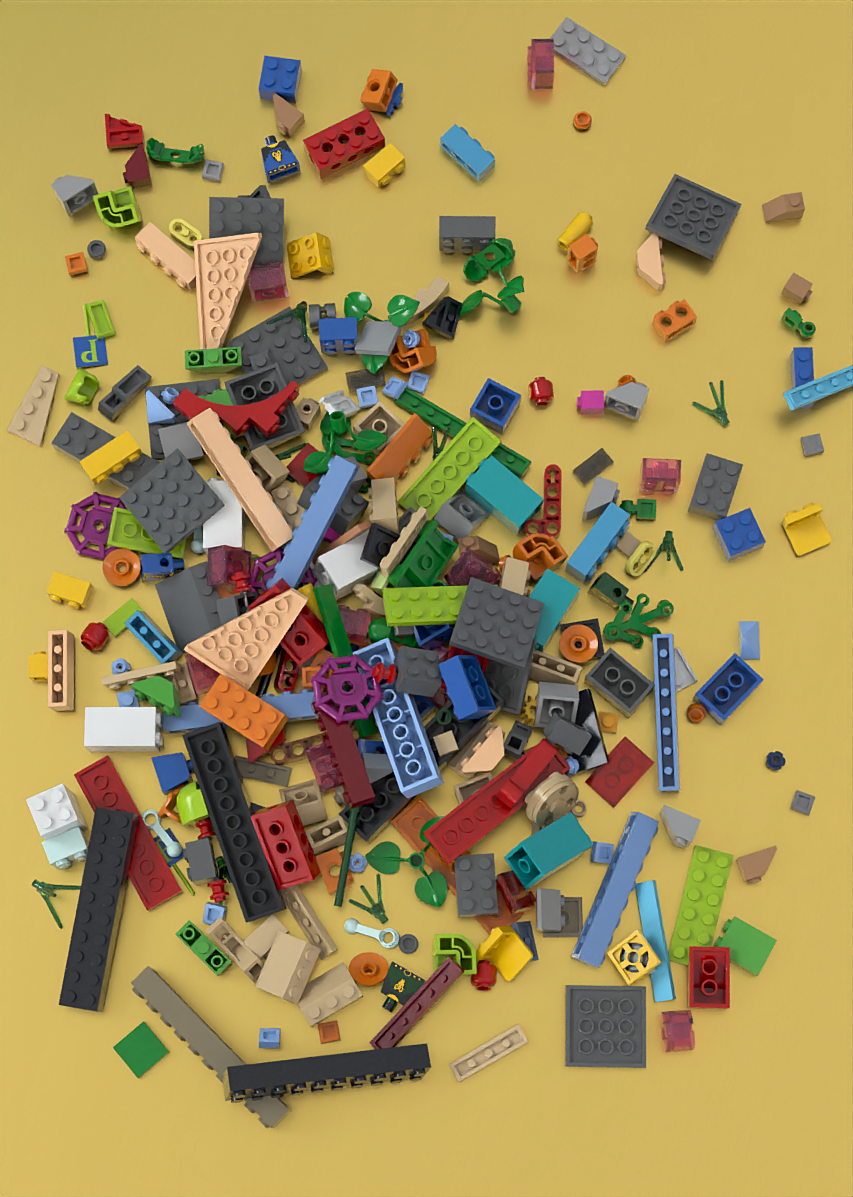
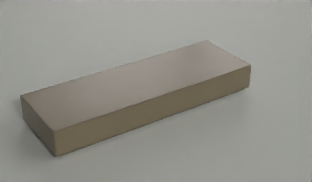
M235 755L242 778L288 787L292 772L291 767L256 760L254 763H248V758Z

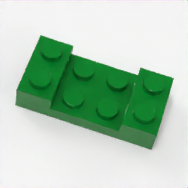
M437 520L426 521L417 534L419 540L402 564H397L387 578L395 588L432 587L459 547L457 543L445 538L437 529L439 524Z

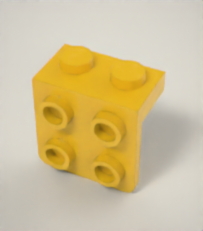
M315 232L287 244L291 277L297 278L315 270L326 274L334 272L329 237Z
M813 503L807 504L803 507V510L798 512L796 510L790 511L785 514L786 517L782 521L785 532L798 556L828 545L832 541L820 516L823 510L820 503L815 505Z
M497 926L490 932L491 935L488 939L479 944L476 957L478 960L490 959L507 981H512L533 958V953L512 926Z

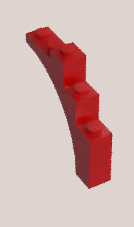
M292 381L282 391L268 399L241 406L209 402L185 388L173 401V406L189 421L208 408H211L219 416V422L236 436H239L241 433L244 434L250 428L251 423L268 437L271 433L275 434L280 428V418L277 415H282L287 409L286 405L290 401L293 402L299 396V385Z

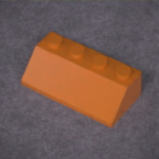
M416 413L411 416L367 469V477L370 481L394 477L396 487L398 483L396 481L400 476L404 477L410 469V464L417 462L421 457L420 452L432 444L433 432Z

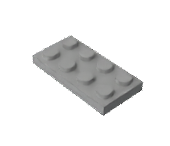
M568 17L564 19L546 43L547 49L603 85L608 83L626 59L625 54Z

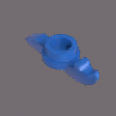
M402 83L398 84L392 95L386 112L388 116L391 115V112H394L393 107H398L403 99L400 96L403 92Z

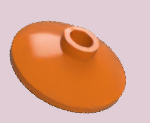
M116 549L105 557L102 569L105 578L111 584L126 586L138 578L141 564L137 555L131 550ZM121 566L126 567L124 572L119 571Z
M572 625L561 634L559 647L566 659L575 663H583L595 655L598 648V640L596 634L589 627ZM580 642L582 647L576 648L574 644Z
M372 952L361 953L351 960L349 973L356 983L363 986H374L386 978L388 963L379 954Z

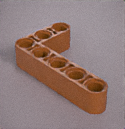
M356 725L350 726L351 731H357ZM321 733L288 743L284 741L280 745L273 747L269 753L273 763L283 766L330 753V749H326L323 740L325 735ZM358 737L357 739H355V742H357L358 739L363 740V738ZM315 741L322 742V747L318 750L312 748V744ZM297 746L304 748L303 753L300 755L293 753L294 748ZM279 751L285 753L282 760L275 759V754Z

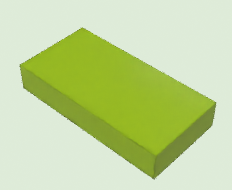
M104 299L86 304L97 340L115 335L116 332Z
M131 598L105 619L103 624L114 637H117L128 628L124 623L137 610H143Z

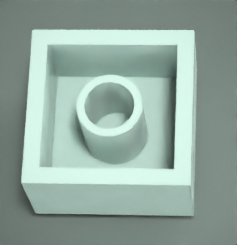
M80 827L73 828L41 842L49 863L55 868L65 869L71 866V862L78 860V862L86 860L89 842L85 832Z

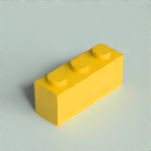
M127 430L81 460L80 464L94 485L97 483L101 484L112 473L120 472L127 463L138 460L142 451Z

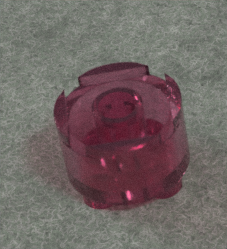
M691 1011L661 1012L662 1024H664V1028H661L662 1040H664L665 1052L693 1050L695 1048V1034L692 1030L693 1018Z

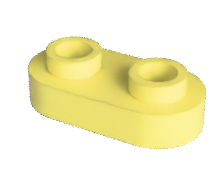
M177 218L170 222V234L188 248L194 249V242L190 241L192 238L203 240L200 231L183 219ZM177 228H182L180 232L176 231Z
M644 541L637 547L626 562L625 569L627 573L633 576H639L643 573L656 555L657 548L655 544Z

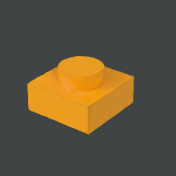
M599 711L598 720L601 731L616 734L619 714Z

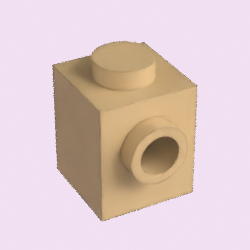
M303 397L296 409L302 426L310 430L321 412L319 403L312 398L306 399Z

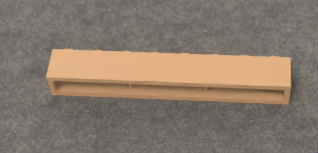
M208 408L193 417L187 425L273 552L294 538L292 537L294 529L290 524H287L283 518L282 511L273 503L271 494L265 491L261 479L255 476L251 470L250 463L241 455L239 446L231 440L229 431L225 427L223 428L219 422L220 419L217 413Z

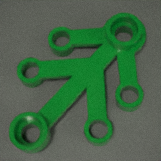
M334 433L333 450L338 456L342 458L353 456L357 462H363L366 465H371L374 462L375 456L371 452L358 454L344 451L341 446L352 447L354 450L359 451L354 445L356 440L340 438L338 434ZM324 434L322 436V444L326 448L325 453H328L330 446L328 438L331 435ZM369 456L372 458V460L367 461L365 458ZM368 477L366 479L368 485H362L359 492L367 493L368 488L372 487Z
M642 593L637 596V602L628 621L622 623L625 614L630 613L632 610L629 602L622 601L619 604V611L614 621L605 625L603 630L604 636L611 641L621 638L631 642L634 647H641L644 643L643 638L638 634L631 635L625 632V630L632 628L649 635L653 639L652 633L657 631V634H661V631L656 627L651 628L642 623L661 615L665 617L670 616L673 613L674 607L670 601L661 600L657 604L656 609L640 615L643 607L647 606L650 602L649 597ZM646 597L645 602L641 603L640 600ZM624 605H628L626 610H623ZM666 607H669V610L667 612H664V609ZM613 629H616V632L614 634H611V631ZM636 639H640L638 643H634Z

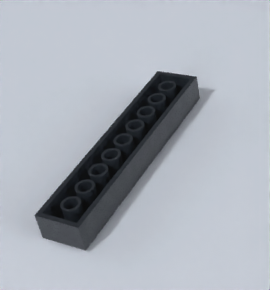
M489 685L488 688L496 706V711L479 719L459 720L454 713L452 700H450L442 708L451 712L452 720L446 725L439 724L436 721L435 715L424 726L439 771L507 704ZM444 712L442 713L441 722H444L446 715ZM452 730L459 750L440 756L433 737ZM394 771L371 783L375 795L374 802L363 805L361 813H358L355 831L369 844L417 796L407 798L401 793ZM349 804L339 813L348 824L351 812L349 811Z
M217 722L182 735L245 922L247 923L286 909L281 891L277 889L252 823L251 816L254 812L223 723Z
M98 807L95 809L59 999V1005L103 1012L139 819L137 814Z
M425 1043L230 1066L226 1068L222 1080L225 1101L231 1100V1103H239L247 1098H251L252 1101L261 1100L263 1096L280 1098L284 1096L283 1094L291 1093L292 1096L302 1095L304 1091L320 1093L323 1092V1089L331 1088V1091L342 1090L345 1086H351L353 1089L370 1083L371 1086H378L386 1081H390L391 1084L400 1083L403 1079L419 1081L431 1068L428 1046Z

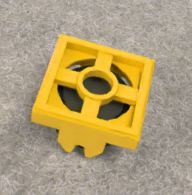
M639 929L607 952L629 986L638 980L647 978V975L654 973L655 967L662 963Z

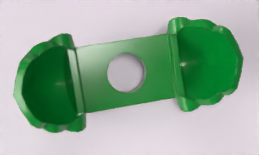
M150 138L146 142L147 154L158 161L195 164L204 159L203 144L196 145L195 147L192 146L190 151L165 148L163 142L159 143L154 138ZM179 154L180 157L173 158L170 155Z
M506 238L494 239L489 246L477 255L470 256L463 269L466 278L473 282L481 280L488 275L487 270L501 259L506 257L509 260L513 255L511 240ZM492 252L495 255V259H486L485 253Z
M385 617L375 619L368 627L369 636L376 641L389 638L410 648L423 649V647L418 645L415 634L405 636L404 639L395 636L393 626L387 627Z

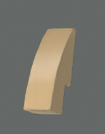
M436 275L428 290L420 287L414 297V300L419 301L420 304L413 317L405 326L423 317L425 312L431 311L443 299L449 290L448 281Z

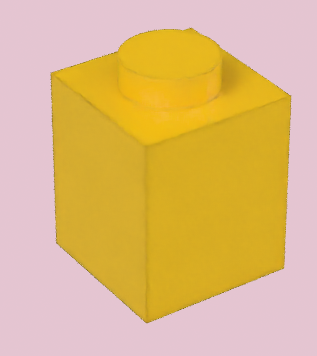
M37 651L34 652V655H29V678L32 681H48V654L46 652Z

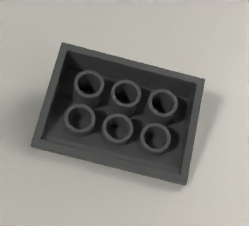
M278 363L224 382L231 401L236 406L263 401L279 393L287 386ZM292 401L286 405L287 409L282 415H277L280 418V428L275 434L271 433L267 437L250 423V428L244 433L250 452L263 445L272 449L304 433L303 426Z
M207 561L188 567L155 584L175 644L183 652L181 655L188 653L184 650L188 643L221 626L216 600L221 598Z

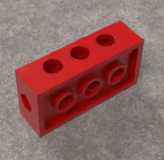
M368 108L303 140L304 150L320 179L386 147L385 137Z
M281 578L258 596L248 608L252 610L291 589V587ZM305 604L279 644L300 666L327 645L329 639L324 625Z
M294 800L260 809L251 816L278 890L314 880L321 873Z

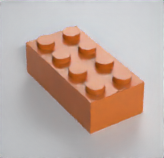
M222 674L219 675L199 705L204 711L266 751L269 750L289 719L284 713Z

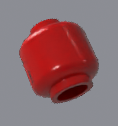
M536 377L529 384V398L535 405H548L554 398L553 384L551 381L546 380L545 377Z
M101 622L89 623L80 636L82 645L90 651L100 650L109 639L108 628Z
M479 960L476 963L477 974L471 975L470 982L476 990L489 991L496 984L497 969L493 964H490V961Z

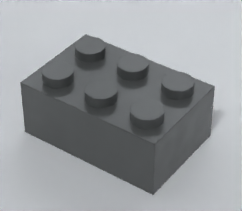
M440 216L439 251L445 253H452L454 251H462L463 253L481 252L495 239L496 216Z
M707 453L688 512L717 521L726 518L743 464Z
M327 472L318 474L303 489L297 502L298 505L304 509H309L311 496L314 492L318 491L320 487L319 481ZM349 488L329 527L342 536L363 517L369 501Z
M612 648L607 650L584 679L588 685L628 718L655 686L653 682Z
M494 853L460 855L454 860L458 918L498 915Z

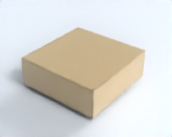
M627 532L616 545V548L630 558L642 542Z
M452 730L433 737L440 756L459 750Z

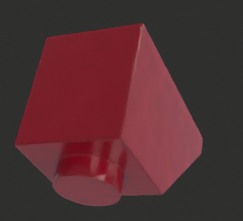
M141 144L125 164L126 172H123L125 183H129V186H132L133 189L152 185L145 148Z

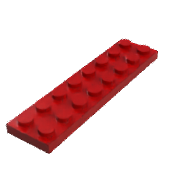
M533 747L423 833L446 864L449 865L526 804V796L552 773L559 772L563 775L571 769L558 752L511 809L497 798L496 795L535 749Z
M107 755L75 773L74 776L94 813L96 807L139 815L128 876L146 910L149 911L181 893V887L110 757Z

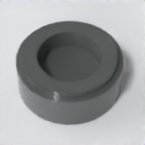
M94 240L88 244L87 251L92 259L99 260L106 255V247L102 241Z
M405 934L399 940V948L404 954H413L418 949V940L412 934Z

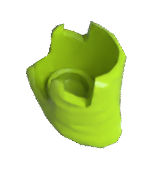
M79 368L64 400L89 404L99 385L96 376Z

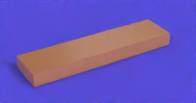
M370 520L357 524L319 551L313 557L312 563L315 565L319 556L366 532L371 527Z

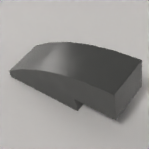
M137 365L112 387V391L99 402L98 411L110 421H113L138 396L152 376Z

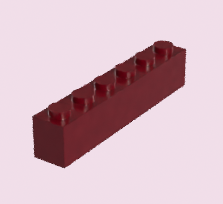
M328 691L322 692L323 697L328 695ZM314 696L311 708L313 713L318 715V728L320 732H324V745L327 750L330 749L332 755L330 756L332 767L337 769L338 774H336L338 784L339 786L342 785L345 791L343 793L345 803L349 804L351 809L373 803L375 795L349 722L341 721L337 723V720L320 708H316ZM331 700L326 703L336 711H339L340 707L335 706Z

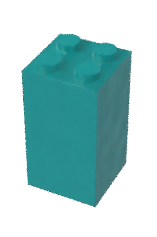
M491 455L488 459L484 458L480 462L476 473L472 472L466 478L465 493L518 536L525 528L526 522L540 511L544 499Z
M548 568L529 596V598L544 603L534 638H537L535 650L544 652L560 624H562L577 600L580 591L579 587Z
M570 812L521 841L504 858L524 888L528 890L575 861L594 844L579 824V821Z

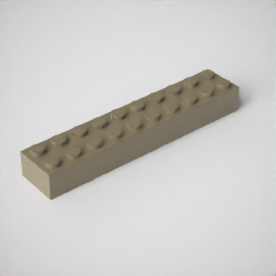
M147 966L131 982L134 986L133 992L138 997L148 1000L146 1005L153 1012H159L162 1015L160 1019L170 1028L173 1026L176 1029L174 1034L181 1041H187L190 1044L188 1048L195 1055H201L204 1058L202 1062L209 1070L215 1069L218 1072L216 1077L222 1083V1076L227 1067L247 1065L153 968ZM263 1096V1099L252 1101L251 1098L244 1099L246 1101L244 1106L251 1113L256 1112L260 1116L258 1120L266 1128H275L292 1111L280 1098Z

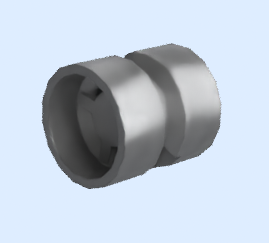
M326 303L323 307L320 304L309 305L310 329L319 328V319H322V313H327V318H336L335 303Z

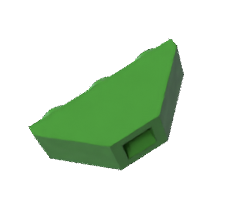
M241 347L185 350L186 370L203 374L226 373L242 366Z
M160 676L132 683L131 687L137 699L140 701L146 700L152 707L161 708L170 717L171 715L177 718L181 717L180 695L173 683Z
M190 920L175 934L217 976L232 962Z

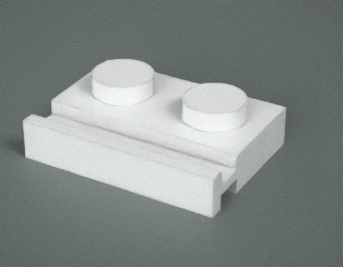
M343 390L323 396L319 401L320 404L324 403L329 415L334 411H342L345 414V418L357 414L360 408L348 396L345 397L343 395Z
M677 647L675 649L676 693L698 681L681 650Z

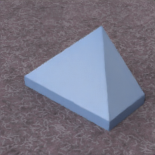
M148 390L146 392L148 424L175 423L177 421L175 415Z
M739 621L740 658L742 660H760L759 621Z

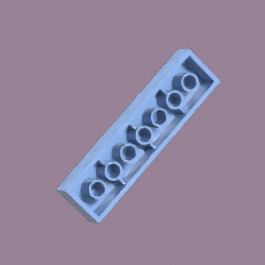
M386 638L353 652V655L357 654L360 659L372 667L376 666L378 662H382L384 667H389L390 664H394L397 650L394 643L389 638ZM358 667L360 674L362 673L363 675H365L367 673L360 667ZM371 679L367 680L368 690H373ZM382 679L380 686L384 697L375 706L373 713L400 791L404 796L410 798L444 782L413 695L396 692L395 680L392 684H388L387 679Z

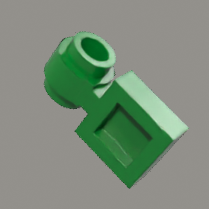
M788 308L784 312L782 320L795 331L799 330L802 337L811 338L814 335L816 327L812 322L803 323L801 315L796 310Z
M637 499V505H634L631 500H623L622 504H620V508L629 513L630 517H633V513L636 512V519H656V499Z

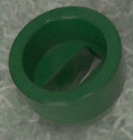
M441 709L436 714V721L441 725H446L452 720V714L447 709ZM444 712L446 713L444 722H441L442 713Z

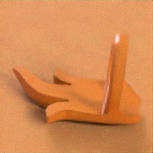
M189 783L182 784L169 793L165 803L158 812L159 818L169 816L181 823L179 813L173 810L176 805L179 791Z

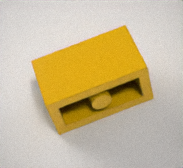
M389 143L363 165L364 174L379 188L382 185L388 184L393 175L403 171L406 165L405 157Z
M54 571L46 593L51 597L52 601L58 603L65 601L68 602L69 606L79 609V607H86L93 586L90 582Z

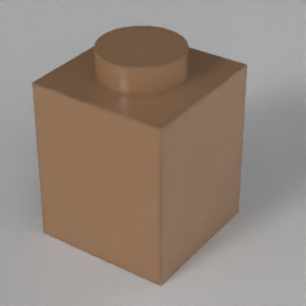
M793 272L781 294L801 305L804 300L808 301L813 293L810 290L813 284Z

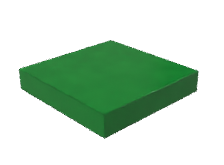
M145 1021L113 1047L138 1079L169 1053L168 1049Z

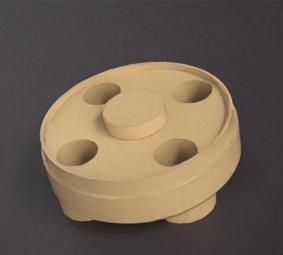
M559 772L552 773L526 796V814L528 818L539 827L545 828L572 810L577 802L579 789L567 775H561Z

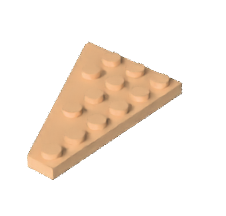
M262 233L194 241L200 349L222 348L259 247Z
M291 588L188 643L184 650L218 673L226 676L244 689L249 690L309 598Z

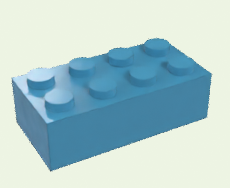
M611 502L567 561L565 572L582 584H585L587 580L591 581L596 574L597 566L603 565L607 559L608 551L614 550L618 544L619 536H624L629 529L630 514Z

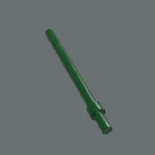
M362 806L353 809L349 807L351 812L334 906L342 907L358 813H361Z

